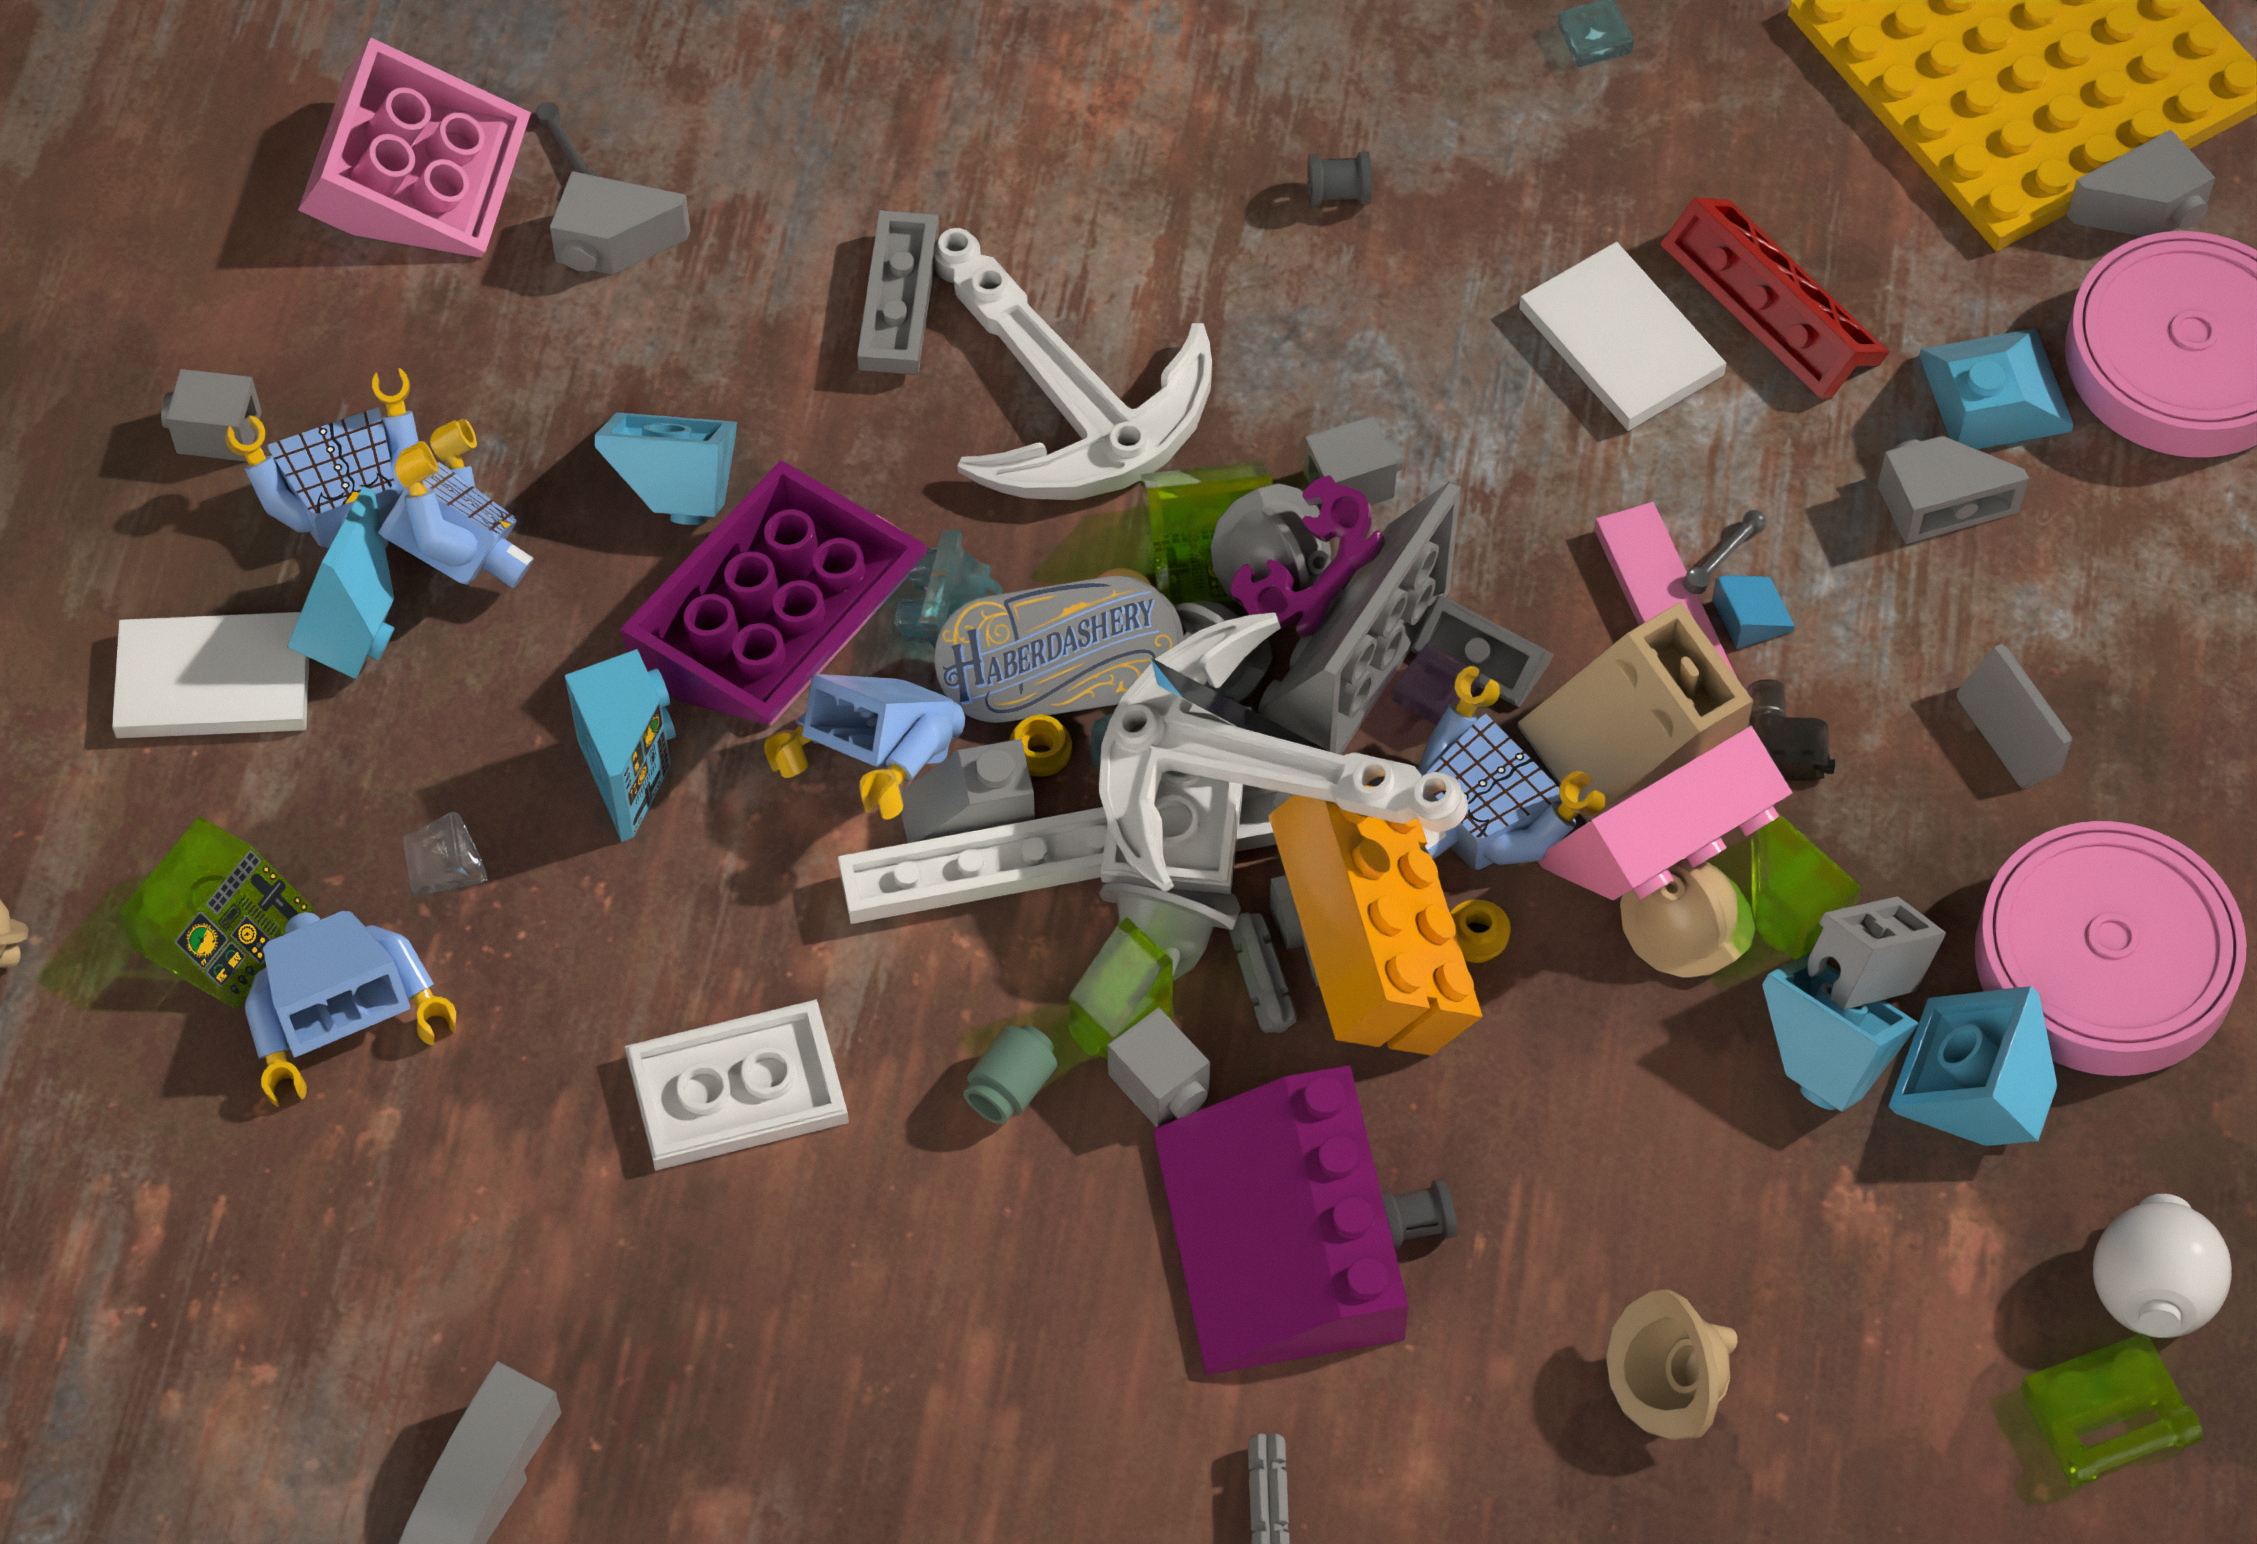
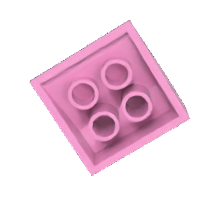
M370 37L346 72L298 211L351 235L482 258L486 252L531 112Z
M1751 725L1592 819L1547 849L1545 857L1539 860L1538 863L1542 869L1611 900L1617 899L1632 889L1639 900L1674 880L1667 869L1686 857L1692 868L1726 849L1727 847L1720 836L1739 826L1746 837L1778 818L1779 815L1773 805L1792 794V791Z

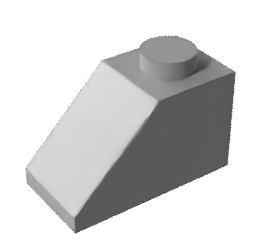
M2169 130L2077 179L2067 217L2073 224L2137 236L2170 232L2177 228L2186 230L2198 223L2206 214L2215 177L2172 130Z
M571 171L550 225L556 263L567 265L577 271L588 272L593 270L612 275L686 241L691 231L686 194Z
M1940 436L1925 441H1905L1892 450L1886 451L1877 486L1905 544L2020 513L2029 477L2024 468L1945 436Z
M1021 739L958 750L900 792L904 805L901 816L907 843L1035 820L1034 792Z

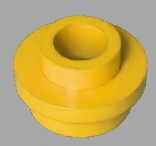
M1043 714L1029 716L1022 720L1010 735L1009 741L1022 740L1029 775L1041 777L1057 773L1070 760L1072 754L1071 736L1068 730L1051 716ZM1036 745H1045L1051 749L1042 753L1030 751Z
M1480 899L1468 900L1460 903L1450 912L1466 961L1483 963L1498 956L1506 948L1510 938V922L1506 913L1496 904ZM1480 923L1488 926L1490 929L1483 933H1476L1471 931L1467 925Z

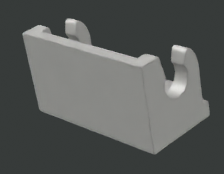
M1898 896L1826 912L1819 922L1824 928L1808 959V974L1810 977L1822 974L1826 969V963L1830 956L1838 961L1841 974L1833 984L1830 1000L1843 1010L1916 992L1946 932Z

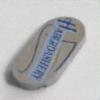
M1102 577L987 596L966 603L949 617L941 629L935 648V670L939 684L946 697L958 703L963 709L964 714L980 721L993 723L1022 720L1038 714L1054 715L1119 704L1122 696L1151 664V658L1159 657L1183 641V630L1175 607L1156 588L1135 577Z

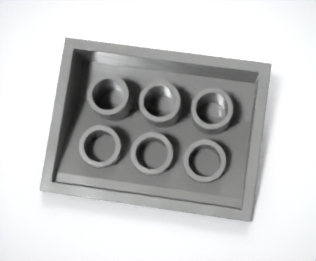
M1448 482L1387 525L1382 533L1385 544L1379 555L1366 566L1357 570L1352 575L1353 577L1345 589H1341L1330 602L1325 618L1314 635L1301 637L1290 659L1291 669L1283 681L1274 679L1267 687L1258 708V712L1263 717L1332 753L1342 755L1410 652L1409 649L1437 595L1446 597L1450 591L1460 486Z

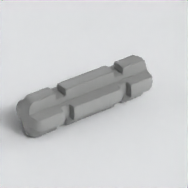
M1248 912L1239 915L1233 930H1228L1234 949L1242 951L1237 954V960L1250 1000L1253 1004L1259 1003L1258 1006L1254 1007L1259 1028L1264 1033L1276 1032L1280 1034L1296 1023L1297 1014L1291 997L1289 995L1283 996L1284 993L1288 992V987L1274 944L1272 942L1266 944V941L1271 939V935L1265 918L1260 913L1250 915Z
M1275 1433L1256 1434L1251 1436L1248 1441V1464L1251 1470L1249 1472L1251 1531L1254 1532L1251 1544H1290L1289 1533L1286 1532L1289 1523L1287 1471L1284 1470L1286 1468V1446L1283 1436Z

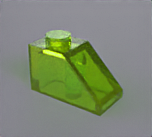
M1778 813V818L1754 831L1752 837L1753 919L1760 935L1772 948L1778 951L1784 950L1796 960L1812 952L1824 928L1819 924L1824 913L1857 906L1861 886Z
M1128 917L1117 925L1069 996V1030L1073 1039L1090 1056L1099 1054L1107 1062L1108 1044L1158 1007L1172 1021L1173 959Z

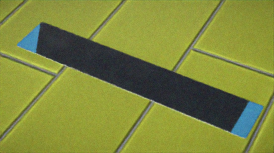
M1151 658L1157 685L1235 727L1328 751ZM1377 777L1369 781L1366 785L1376 787L1380 785L1384 779Z

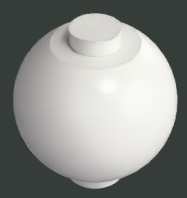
M2171 1194L2151 1195L2141 1201L2138 1206L2123 1212L2115 1218L2099 1239L2093 1260V1278L2096 1291L2107 1311L2126 1328L2138 1334L2155 1338L2183 1336L2209 1322L2222 1307L2230 1288L2232 1276L2229 1251L2217 1228L2202 1214L2191 1209V1206L2184 1199Z

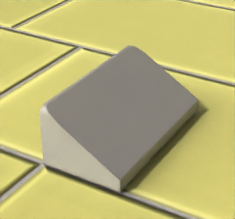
M1439 594L1409 649L1456 675L1464 668L1470 666L1480 669L1478 677L1472 683L1485 689V686L1491 679L1497 681L1500 687L1499 697L1517 707H1520L1554 656V653Z
M2003 643L1995 646L1961 685L1957 692V700L2017 784L2023 789L2030 788L2062 772L2072 742V736L2007 646H2004Z

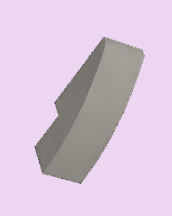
M497 1361L445 1446L415 1505L398 1544H486L527 1482L525 1468L561 1415L556 1391Z

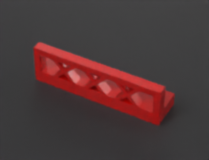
M1694 197L1660 243L1669 254L1820 399H1832L1856 366H1880L1890 353L1729 199Z

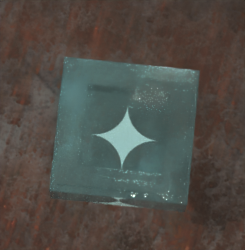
M1601 0L1559 11L1557 25L1578 68L1632 53L1634 39L1614 0Z

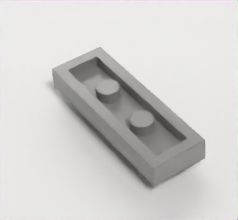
M879 210L857 354L858 370L919 375L934 269V252L939 234L938 215Z

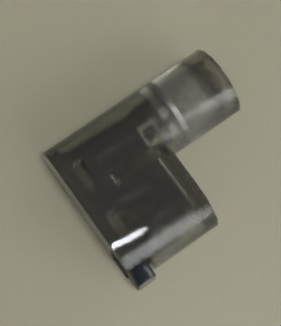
M1763 679L1750 684L1747 688V693L1752 698L1753 704L1749 727L1752 725L1784 780L1814 781L1823 779L1824 774H1834L1835 759H1830L1828 724L1818 718L1787 717L1785 686L1781 682Z

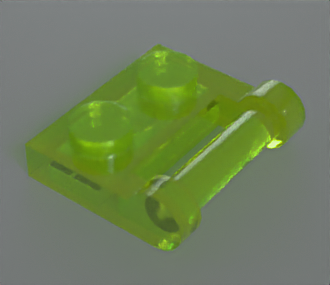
M2139 1334L2025 1376L2020 1386L2066 1479L2075 1489L2096 1482L2097 1474L2173 1445L2182 1450L2201 1443L2203 1440L2202 1428L2196 1413L2188 1404L2184 1403L2148 1335ZM2154 1408L2161 1419L2155 1423L2088 1448L2080 1443L2077 1438Z

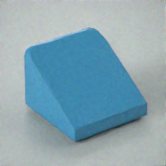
M1725 575L1716 578L1712 601L1736 649L1794 632L1795 626L1770 577Z

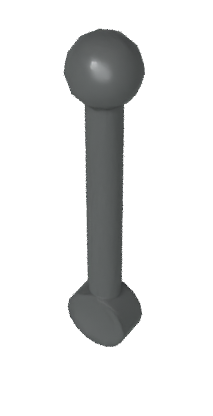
M552 102L540 104L536 108L538 123L543 127L550 128L574 170L578 173L598 176L594 171L587 169L559 123L560 113L558 106Z
M1758 510L1748 511L1743 517V525L1701 568L1692 567L1687 571L1683 579L1685 589L1693 594L1705 592L1710 583V575L1751 533L1758 534L1765 529L1767 523L1766 516Z

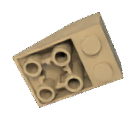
M1679 602L1625 634L1520 720L1518 728L1559 785H1561L1562 780L1568 774L1574 771H1582L1592 777L1589 785L1580 791L1578 802L1583 801L1592 791L1598 790L1605 795V806L1600 813L1594 816L1581 815L1584 821L1588 823L1748 728L1753 700L1682 602Z

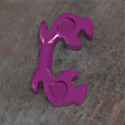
M1330 475L1313 481L1302 494L1303 499L1309 506L1322 503L1320 514L1317 518L1303 517L1302 521L1309 532L1323 542H1328L1334 537L1340 538L1337 555L1315 582L1304 590L1293 592L1292 587L1295 581L1293 576L1285 566L1278 561L1270 559L1266 563L1270 570L1268 577L1255 583L1254 570L1248 564H1245L1237 571L1231 584V596L1237 602L1243 603L1249 615L1276 613L1280 629L1302 618L1296 626V631L1301 637H1307L1317 630L1323 622L1333 598L1357 570L1366 566L1379 555L1385 544L1384 536L1379 530L1374 531L1366 539L1372 522V507L1365 495L1348 486L1337 484Z

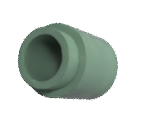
M1023 1025L1021 1028L1006 1026L968 1074L969 1085L963 1091L967 1103L982 1117L999 1125L1006 1124L1011 1116H1020L1057 1068V1060L1052 1053L1054 1050L1053 1043L1044 1033L1032 1026Z

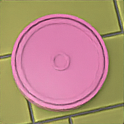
M2170 231L2131 240L2117 247L2095 264L2082 282L2076 296L2066 333L2065 355L2069 375L2074 387L2083 402L2096 417L2124 438L2145 448L2174 456H2224L2238 453L2257 445L2256 249L2236 240L2215 234L2195 231Z
M2090 821L2061 826L2045 832L2020 847L2005 862L1991 884L1979 919L1975 938V961L1979 981L1984 992L2032 986L2039 993L2052 1061L2091 1074L2130 1076L2150 1073L2172 1066L2188 1058L2212 1038L2224 1021L2240 985L2245 968L2247 943L2242 916L2230 890L2217 872L2194 851L2177 840L2146 827L2114 821Z

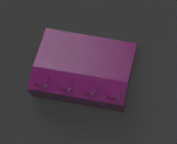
M780 460L620 628L626 652L638 649L647 672L658 669L668 694L677 700L768 725L927 553V546Z
M1350 1065L1285 1076L1153 1129L1154 1141L1205 1375L1405 1340L1409 1306Z

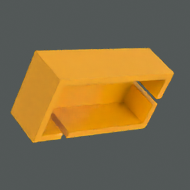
M1295 794L1268 815L1336 1040L1380 1047L1387 1042L1389 1049L1432 1056L1483 1017L1474 991V982L1468 972L1458 941L1456 926L1450 915L1438 878L1437 866L1431 854L1421 850L1428 843L1422 825L1417 819L1400 824L1341 810L1335 802Z

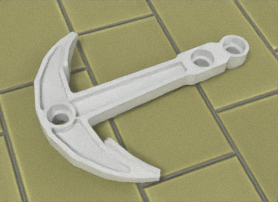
M952 228L943 232L936 240L934 267L937 275L947 282L954 283L955 295L988 333L998 335L1083 439L1048 455L1043 443H1034L1004 453L961 457L957 465L960 474L993 490L1022 498L1079 500L1124 489L1148 477L1168 463L1196 430L1211 390L1212 378L1210 342L1203 323H1192L1189 335L1181 351L1169 363L1161 375V390L1138 408L1131 409L1109 389L1028 305L1026 293L993 257L981 255V247L977 238L965 229ZM1125 443H1134V445H1131V446H1125V445H1122V444H1125Z
M1266 613L1223 621L1199 630L1155 658V660L1202 685H1205L1208 681L1210 686L1219 688L1253 649L1281 628L1276 613ZM1152 663L1122 696L1109 721L1101 745L1099 794L1112 836L1129 864L1147 882L1164 892L1169 891L1174 885L1168 875L1163 857V823L1154 802L1161 775L1165 771L1172 770L1335 802L1341 810L1400 824L1417 819L1423 827L1435 832H1443L1456 827L1464 819L1468 809L1467 799L1460 783L1456 778L1447 773L1431 772L1422 776L1416 767L1355 752L1339 755L1190 715L1188 712L1193 704L1157 685ZM1146 722V725L1140 731L1129 732L1136 725ZM1385 777L1383 782L1376 787L1370 788L1365 786L1374 778ZM1437 791H1446L1440 800L1434 802L1426 801L1431 794Z

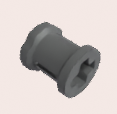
M1358 152L1356 158L1321 159L1318 153L1308 154L1307 186L1310 207L1320 206L1323 200L1358 199L1360 205L1370 204L1372 173L1369 152Z
M1444 1178L1433 1180L1430 1188L1392 1196L1388 1190L1381 1191L1395 1250L1401 1248L1403 1241L1439 1233H1441L1444 1239L1457 1236L1453 1201Z

